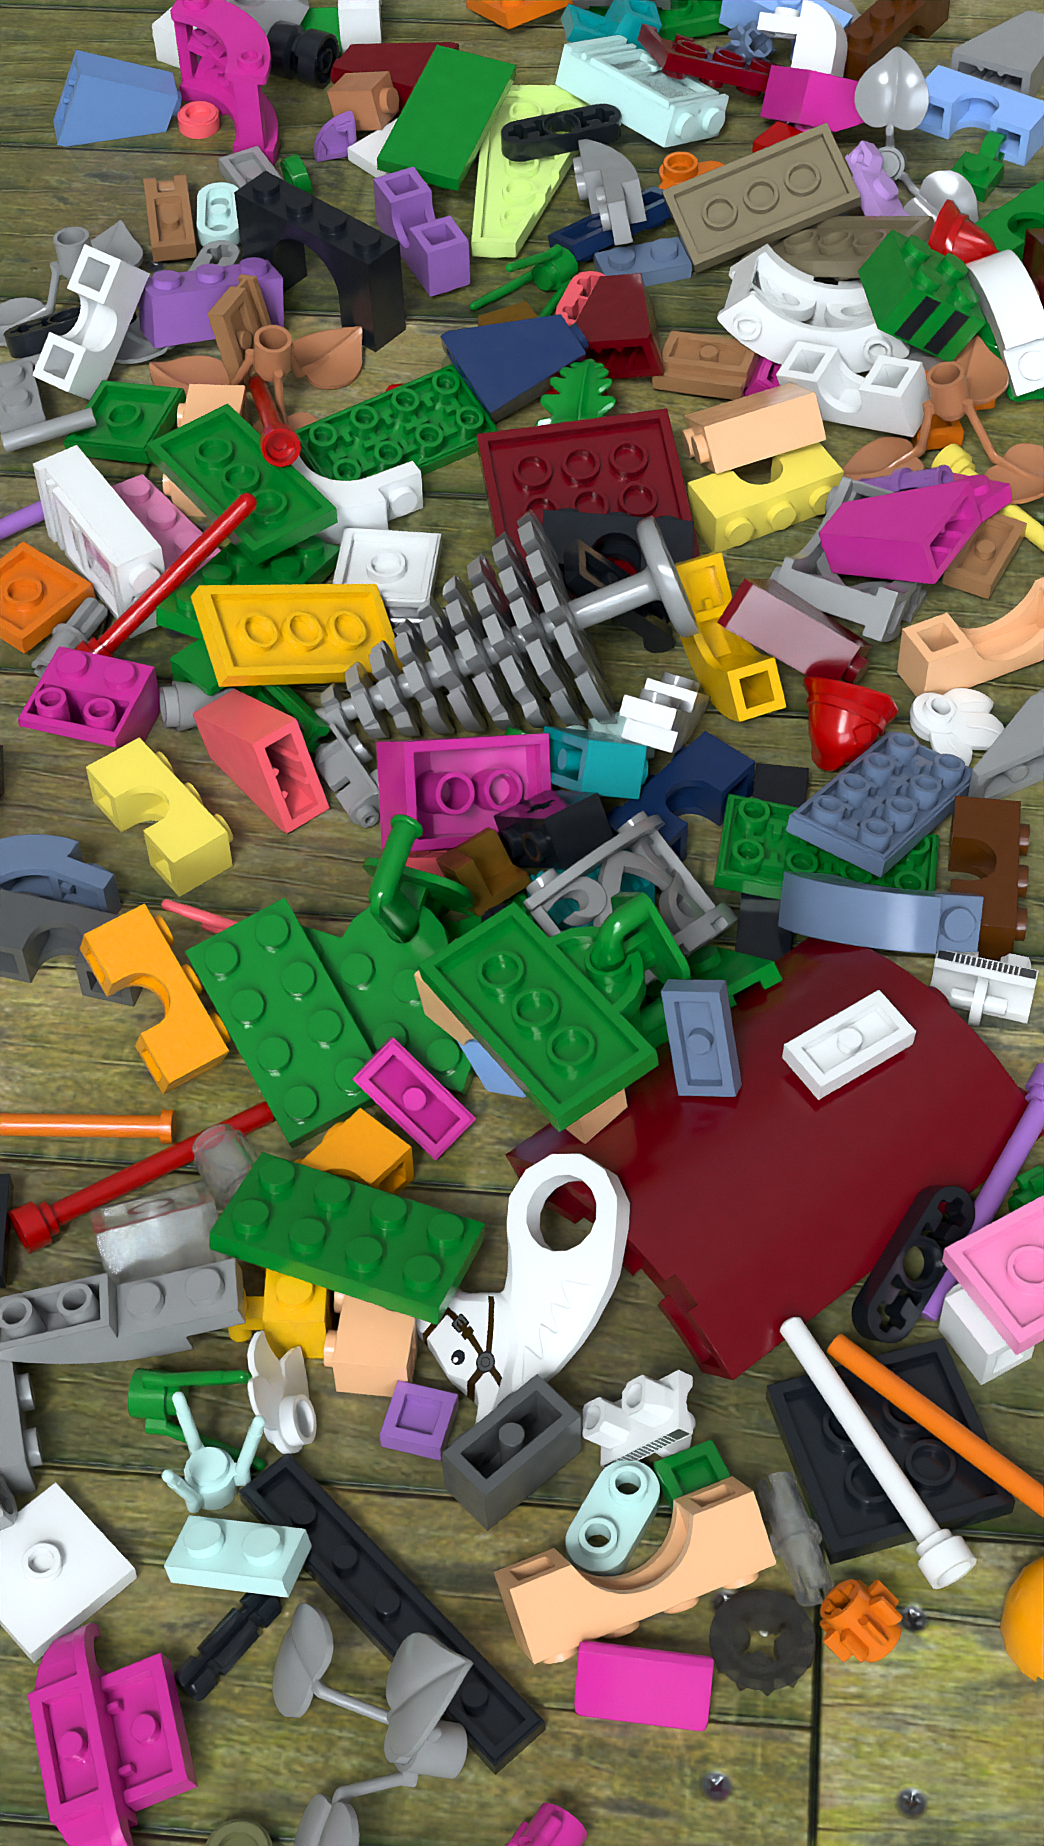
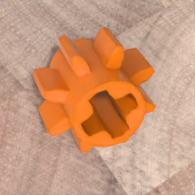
M849 1579L839 1583L827 1594L821 1604L820 1615L823 1620L820 1621L819 1625L826 1632L822 1642L842 1662L847 1661L852 1655L860 1663L864 1661L876 1662L884 1658L893 1650L901 1636V1626L898 1622L902 1620L903 1616L895 1609L899 1600L878 1579L869 1587L861 1579L858 1581Z

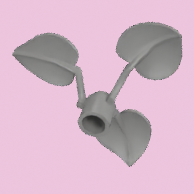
M895 47L871 66L860 78L854 99L856 110L866 124L871 127L886 126V146L878 149L883 156L882 169L888 173L887 176L893 181L900 179L915 196L903 208L910 216H932L935 224L942 206L947 199L954 200L961 213L968 214L969 219L976 223L979 221L977 198L973 187L964 176L951 170L935 171L923 180L919 189L905 172L907 157L901 148L895 146L894 127L902 130H913L918 127L928 111L929 92L925 77L917 62L904 49ZM849 210L836 216H847Z
M121 220L92 240H90L88 230L82 227L64 228L54 235L53 242L58 261L50 263L52 275L47 304L44 306L41 301L27 297L15 298L1 303L0 346L8 347L3 334L9 328L54 313L60 275L67 277V280L70 282L84 244L137 268L143 263L144 254L140 244L132 237ZM137 316L136 321L131 323L127 329L115 363L135 364L145 362L164 354L176 345L154 348L141 332L140 319Z
M305 1603L297 1605L291 1625L279 1647L274 1665L272 1690L279 1712L285 1717L300 1718L308 1710L313 1694L323 1700L387 1724L389 1726L384 1741L385 1757L390 1763L395 1764L398 1771L397 1773L341 1786L336 1789L332 1799L328 1795L316 1794L310 1800L303 1813L294 1846H359L358 1819L354 1808L349 1804L351 1799L396 1786L415 1787L419 1774L453 1779L460 1773L467 1755L466 1731L460 1723L440 1720L472 1667L473 1662L450 1650L434 1636L419 1632L407 1636L397 1650L388 1673L386 1698L391 1708L388 1711L334 1690L325 1684L321 1677L331 1662L334 1649L330 1624L323 1612L316 1606Z

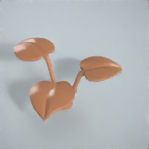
M278 325L263 326L256 331L254 335V349L249 348L245 351V360L231 384L223 362L210 356L193 355L166 362H150L149 371L153 385L184 388L187 397L189 384L240 385L250 367L254 364L255 371L263 380L274 382L276 408L282 423L296 430L318 421V419L307 412H298L286 416L283 378L292 369L296 378L306 376L308 382L316 388L326 390L340 389L352 384L358 378L362 368L363 331L361 326L336 328L312 333L292 342L290 332L284 327ZM258 420L252 426L261 435L264 430L261 420Z
M978 335L969 341L953 361L936 364L927 372L926 382L930 400L922 404L924 415L919 440L914 448L912 443L905 438L896 436L881 437L860 448L842 468L844 471L843 476L857 481L862 478L869 479L891 475L894 470L907 467L912 471L923 470L925 466L919 457L926 451L933 415L937 414L945 421H955L967 414L989 460L995 464L984 475L989 480L1010 484L1012 502L1009 504H1023L1044 496V447L1032 443H1019L1008 449L1003 457L995 451L974 409V405H982L996 399L1005 391L1009 384V372L1006 365L989 350Z

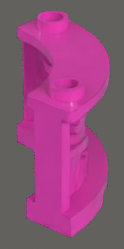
M176 0L170 10L171 20L174 21L182 82L179 85L181 100L209 102L218 108L219 114L222 116L228 114L233 121V128L236 132L235 141L232 146L233 153L258 146L274 166L280 149V135L276 112L271 102L261 91V85L267 84L271 71V51L263 29L248 13L225 0ZM197 55L202 56L199 63L197 60Z

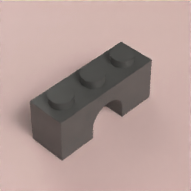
M0 889V977L32 983L38 969L44 962L59 955L77 956L74 963L82 995L134 1007L143 987L139 986L127 987L107 997L79 949L85 933L121 915L90 909L79 903L67 904L44 899L29 892L17 893Z

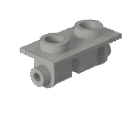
M332 723L329 727L337 739L332 743H324L316 748L314 752V765L334 792L350 781V784L335 794V796L354 824L361 825L363 828L371 827L378 821L380 814L378 768L371 771L367 766V763L373 759V756L355 733L347 739L336 725Z

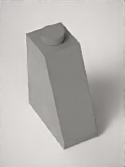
M1027 10L955 47L952 52L950 69L1035 97L1044 83V14Z

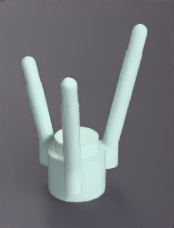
M175 1392L172 1400L188 1445L190 1458L186 1461L184 1468L185 1480L170 1469L162 1472V1479L185 1500L189 1512L196 1513L201 1508L206 1510L222 1509L229 1505L237 1496L239 1486H245L251 1481L250 1467L266 1423L265 1418L261 1415L253 1418L238 1461L234 1463L229 1453L223 1449L204 1447L185 1395L182 1392Z

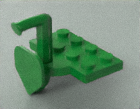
M403 814L394 815L390 821L392 828L380 859L367 857L362 866L369 876L373 878L368 891L370 906L352 920L343 937L302 925L301 927L372 1054L392 1036L448 1091L467 1096L475 1070L457 1040L425 1015L414 974L419 970L417 964L451 943L448 931L437 919L441 907L472 908L476 898L468 888L455 881L405 866L415 839L423 834V827L410 816Z
M618 892L612 896V913L608 915L600 927L570 928L551 937H548L513 902L417 964L421 979L558 1132H561L659 1065L657 1051L647 1042L645 1037L665 1025L666 1020L662 996L640 1010L641 1003L646 994L645 971L649 969L663 985H665L667 979L691 980L690 968L654 903L644 892Z

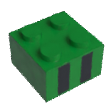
M892 229L858 270L877 329L946 362L953 361L986 323L978 303L980 298L972 288L967 275L968 267L951 253L943 255L931 249L924 240L915 235L907 237Z

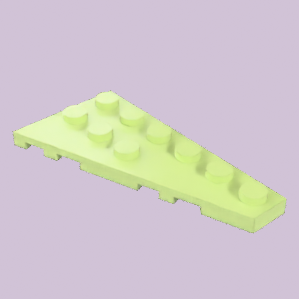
M557 85L511 86L480 147L471 240L472 257H488L492 259L516 257L573 164L572 158L577 157L580 152L578 150L525 162L511 161L505 158L501 151V129L503 126L512 121L585 107L590 104ZM559 131L554 133L565 134L569 132Z

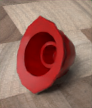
M947 199L928 241L931 249L943 255L951 253L960 258L965 264L999 252L989 234L971 221L968 214L961 213L954 200Z
M805 676L803 686L808 694L806 705L807 709H809L808 730L812 745L811 757L813 762L819 769L833 772L856 760L875 744L879 736H884L886 726L896 718L899 708L892 697L888 694L855 684L821 677Z

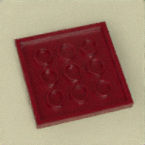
M667 408L477 434L476 445L494 538H498L506 531L515 542L527 567L528 564L525 557L528 555L521 545L517 530L520 527L517 521L530 509L537 516L541 525L543 522V510H558L561 508H572L582 513L595 514L623 512L635 517H649L652 515L654 518L674 516L680 520L693 521ZM693 529L692 558L701 555L695 529ZM608 558V560L630 575L637 574L628 562L617 558ZM527 572V574L529 575V577L531 578V580L533 581V583L535 584V586L538 588V586L536 585V583L534 582V580H533V578H532L531 573H530V572Z

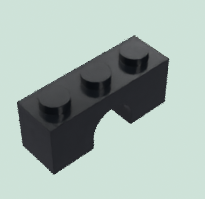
M572 508L543 510L542 527L560 562L558 566L563 574V549L577 538L607 559L617 558L628 562L635 569L636 573L643 571L647 566L636 532L639 521L647 517L630 516L623 512H610L608 514L582 513ZM674 516L654 518L674 564L692 559L694 521L680 520Z

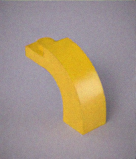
M712 552L675 563L700 632L688 638L681 636L680 638L695 676L701 683L700 685L706 695L711 696V703L726 718L737 722L786 708L775 657L760 654L750 642L717 623L732 599L722 552Z

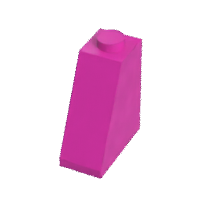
M960 480L843 502L818 534L831 573L935 584L981 524L982 520L971 482Z

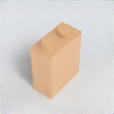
M792 382L685 415L687 429L681 431L683 445L688 457H695L696 462L715 474L827 439L815 392Z

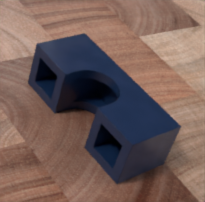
M704 731L690 745H683L674 754L671 762L656 776L650 775L646 778L643 785H641L639 799H629L623 806L618 805L607 814L614 837L619 834L617 830L641 811H644L648 817L658 814L665 825L657 831L681 862H683L687 858L688 823L678 816L686 814L700 815L721 826L723 824L728 794L748 798L753 796L755 761L707 731Z

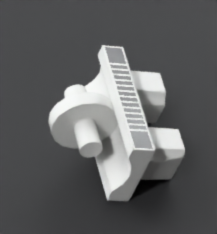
M937 950L930 986L936 987L946 996L950 1007L970 1011L968 1025L979 1027L982 1014L1022 1023L1028 1022L1039 970L1031 969L1029 957L1009 953L1001 957L1000 962L978 957V951Z
M677 1370L656 1381L642 1374L627 1382L622 1392V1399L613 1403L598 1397L586 1403L583 1407L582 1436L591 1442L601 1445L600 1466L606 1468L616 1461H638L653 1453L666 1458L690 1448L691 1435L693 1434L696 1421L692 1413L688 1411L686 1401L688 1392L693 1387V1376Z

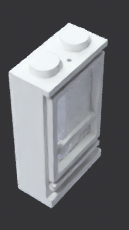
M75 445L33 463L47 532L54 543L58 541L60 549L65 551V555L83 578L93 584L94 592L113 616L118 619L165 572L162 549L81 449ZM156 610L129 638L159 626L156 624Z

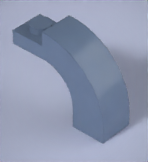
M24 834L0 839V889L17 893L29 892L40 898L67 904L79 903L90 909L118 914L122 906L115 875L98 864L83 863L78 841L44 834Z
M784 871L778 926L817 939L876 949L936 954V950L977 952L984 897L974 893L911 890L877 886L849 880L836 874Z

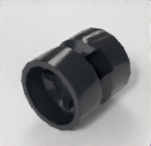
M282 20L275 22L267 34L271 51L270 75L288 80L297 78V81L319 88L326 87L331 82L332 66L335 60L339 59V42L337 37L332 33L313 28L306 30L301 25Z

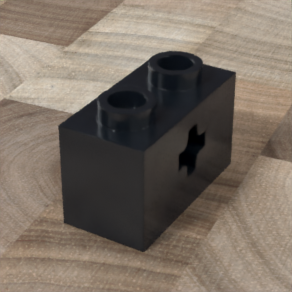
M545 790L493 816L499 830L497 834L511 862L516 866L564 870L614 837L598 792Z

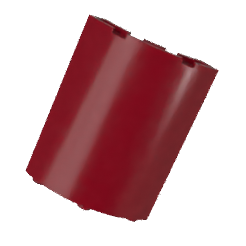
M809 937L774 962L782 977V981L765 990L759 982H756L733 995L737 1005L730 1008L742 1082L736 1097L678 1095L668 1041L655 1048L659 1065L624 1088L628 1107L589 1142L584 1144L567 1129L558 1132L549 1123L505 1154L519 1180L526 1169L551 1154H582L618 1176L630 1202L629 1230L622 1266L632 1276L643 1270L665 1296L659 1302L658 1307L676 1330L703 1373L735 1380L785 1340L780 1333L783 1322L791 1317H800L804 1324L869 1274L921 1190L932 1185L956 1186L970 1194L984 1183L1029 1104L1025 1099L1028 1093L1016 1085L993 1052L976 1032L950 1007L948 999L939 989L933 986L927 987L911 973L867 947ZM880 990L916 1030L913 1045L818 1100L782 1058L784 1044ZM1042 1129L1037 1140L1044 1135V1129ZM584 1181L567 1182L557 1187L548 1196L543 1207L560 1214L574 1224L583 1218L592 1224L596 1220V1200L591 1188ZM940 1202L937 1209L943 1215L947 1203Z

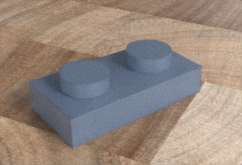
M679 237L661 238L653 242L627 247H615L611 250L594 253L595 271L606 276L641 273L645 286L691 278L692 263Z
M667 979L661 990L678 1095L736 1097L742 1082L726 980Z

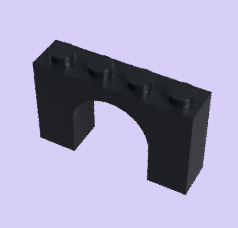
M266 170L234 192L242 259L256 257L268 260L283 277V293L307 276L304 245H306L320 257L335 281L339 295L342 328L361 326L363 346L376 353L406 330L401 253L398 240Z

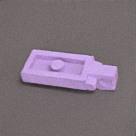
M862 140L849 155H846L845 160L860 193V206L865 216H910L903 209L897 196L899 191L896 184L887 176L888 173L882 169L883 156L873 143Z

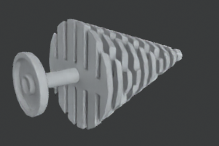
M530 509L517 521L520 527L517 530L521 545L528 555L525 557L528 567L515 542L505 531L493 541L494 546L492 547L494 561L501 571L498 575L503 590L497 583L494 570L481 553L467 565L468 579L474 586L472 594L475 602L470 597L460 577L454 575L443 587V597L448 603L445 608L449 621L438 602L430 597L418 608L417 612L423 619L419 624L424 642L413 623L407 618L393 630L397 635L394 638L398 658L405 666L402 668L403 672L397 667L392 650L382 640L370 650L371 654L368 655L372 673L379 682L373 685L367 671L357 661L345 672L347 690L350 692L351 697L345 699L338 686L332 683L320 695L323 707L313 711L328 726L334 723L347 739L354 733L357 735L356 725L351 720L358 717L370 738H389L390 731L387 717L382 712L384 709H387L393 716L396 728L404 737L421 736L419 728H422L418 709L411 702L415 697L421 704L423 717L437 735L454 734L455 729L449 722L454 720L449 702L465 730L470 733L487 732V722L480 714L485 712L481 701L482 698L494 723L500 730L505 731L508 726L520 729L519 715L511 706L516 704L515 697L522 706L525 718L533 728H544V726H550L548 723H553L550 707L543 699V696H546L544 684L551 694L549 699L562 722L567 726H584L585 722L581 718V716H584L581 700L573 689L577 688V684L594 718L600 724H615L617 719L613 709L616 707L611 691L604 681L607 678L600 658L594 651L596 648L588 628L656 600L662 601L674 629L681 637L688 638L699 634V627L678 571L653 515L639 521L636 527L640 547L647 563L646 568L637 574L575 598V595L565 586L564 574L558 566L560 563L546 532L537 516ZM527 572H530V573H531L532 578H533L534 582L536 583V585L538 586V588L535 586V584L533 583V581L531 580V578L529 577V575L527 574ZM425 644L431 650L428 652L431 660L426 656L425 649L427 648ZM570 668L572 669V671H573L574 674L576 675V677H577L576 679L573 678V675H572V673H571ZM443 686H445L450 693L446 695L447 698L442 693L445 691ZM297 720L299 727L305 730L306 728Z

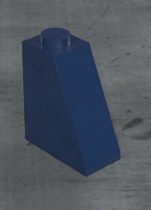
M561 314L450 330L440 336L444 352L494 424H497L551 390L553 387L550 384V379L552 377L563 378L559 372L561 368H571V363L586 360L585 350L589 348V344L577 324L574 323L568 326Z

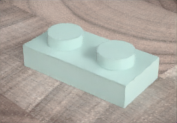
M189 1515L164 1567L171 1583L288 1598L312 1545L306 1529Z

